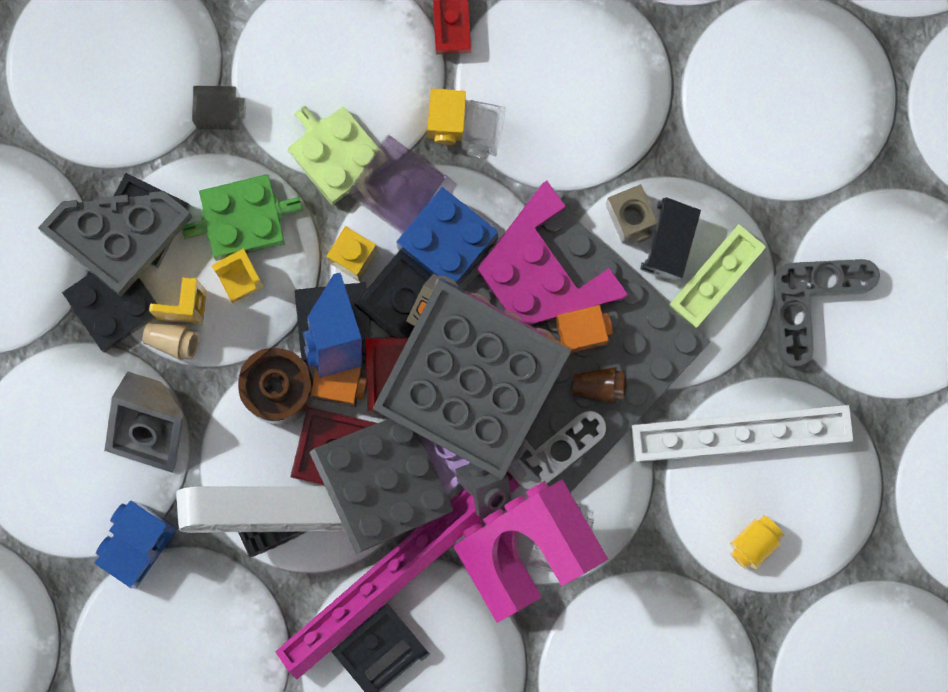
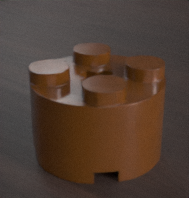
M280 348L262 349L251 355L241 367L238 381L239 396L244 406L258 419L274 425L286 424L301 417L306 412L307 407L311 405L313 400L311 392L314 380L304 361L294 352ZM273 379L281 382L283 379L285 380L282 383L283 391L279 394L275 391L269 394L272 389L269 383Z

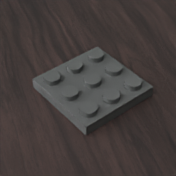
M390 418L314 448L309 452L356 554L454 511L419 434Z

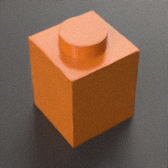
M600 305L556 316L555 321L560 341L572 348L570 354L605 346L608 343L607 335L613 334L609 314H602Z
M316 367L311 396L316 400L356 407L357 399L364 400L367 378L362 377L363 371L359 367L320 378Z

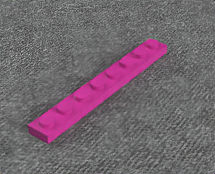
M507 471L506 475L509 477L510 494H512L520 485ZM463 488L449 500L454 509L453 512L418 527L275 651L286 669L296 680L464 535L463 531L482 520L476 514L474 497Z

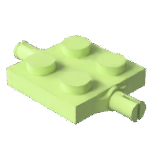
M307 106L301 107V111L300 109L297 110L294 116L299 119L307 130L303 137L288 147V153L329 203L334 205L344 196L357 191L369 204V207H372L375 202L377 203L382 197L373 189L369 181L374 173L388 164V159L347 109L342 106L328 118L319 121L307 109Z

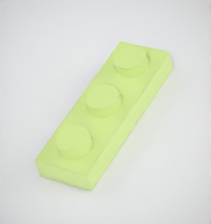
M738 224L669 306L697 328L764 251L766 246Z

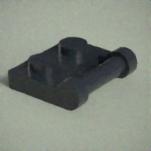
M388 603L331 651L364 692H381L419 659L423 661L430 655L428 650ZM401 640H404L410 648L374 679L370 680L364 672Z

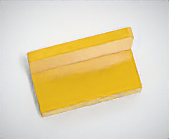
M182 277L179 306L150 304L149 312L162 322L203 326L207 290L198 279Z

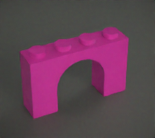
M563 479L551 486H548L546 481H543L527 490L526 494L529 497L527 500L524 495H521L505 504L506 513L501 508L483 519L486 526L481 521L463 531L465 539L453 546L496 623L542 598L520 559L517 548L518 532L528 536L540 548L561 586L609 560Z

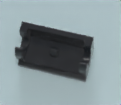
M665 197L662 198V201L658 202L657 209L661 210L648 258L645 260V263H641L640 270L669 281L683 278L701 210Z

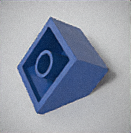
M341 272L333 274L308 315L309 330L303 332L306 344L304 349L309 367L316 366L320 378L362 367V338Z

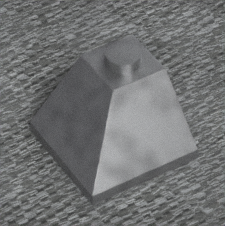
M127 371L111 399L104 451L173 473L177 460L184 414L162 382Z

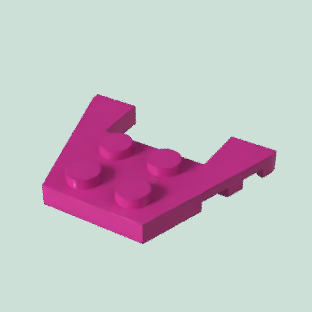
M548 181L542 183L477 268V271L504 310L514 312L521 317L522 322L530 326L554 320L559 314L603 305L613 301L617 302L628 296L610 268L578 289L541 238L536 229L565 210L566 207Z

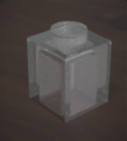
M474 100L470 101L461 141L462 149L468 150V155L480 159H487L488 155L497 156L506 107Z

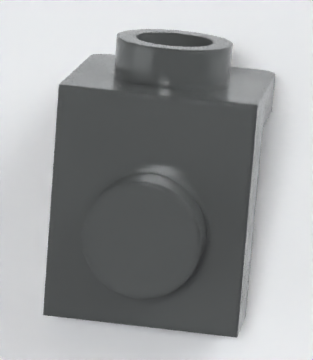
M471 462L455 469L457 482L474 497L476 514L481 519L501 508L505 510L504 505L511 501L509 477L506 474L503 479H500Z

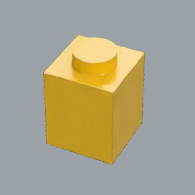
M430 88L428 139H435L434 142L440 145H454L456 141L464 140L466 91Z
M345 226L326 257L330 265L360 282L378 254V249L375 243Z

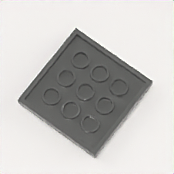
M441 278L436 284L373 409L492 475L503 479L567 361L572 348Z

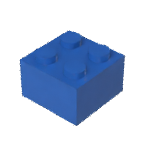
M441 187L396 243L398 250L402 249L431 275L436 274L437 276L449 277L459 287L498 240V231L444 187Z

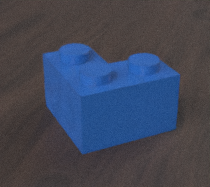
M130 500L127 505L122 503L113 513L110 519L113 526L109 532L114 535L113 537L108 535L101 542L96 550V554L99 557L94 564L129 588L137 589L178 528L145 505Z

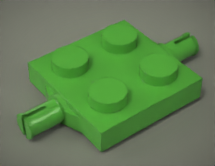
M268 174L199 190L203 208L202 220L186 224L182 229L185 240L205 234L210 241L215 261H218L243 248L246 253L284 245L285 241L281 228L282 215L303 211L299 196L279 202L273 193L270 177Z

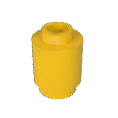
M763 515L759 520L754 519L730 543L733 548L730 555L744 569H747L749 566L757 569L781 545L780 540L785 535L770 518Z

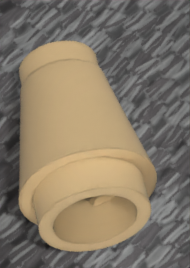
M148 323L144 329L142 341L144 344L182 361L185 358L192 359L196 354L199 345V333L192 330L189 325Z

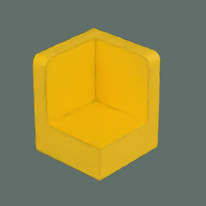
M244 248L212 265L232 303L264 288Z

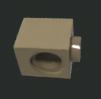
M641 184L607 198L606 207L622 243L631 240L632 244H638L652 237L651 232L656 229L657 220ZM631 209L636 210L641 214L642 222L637 225H631L625 221L623 213Z

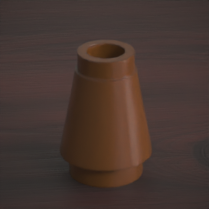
M617 367L574 373L573 395H581L582 397L615 404L617 400L626 399V371H617Z

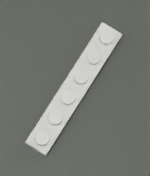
M849 405L632 425L631 427L635 462L849 443L853 441Z

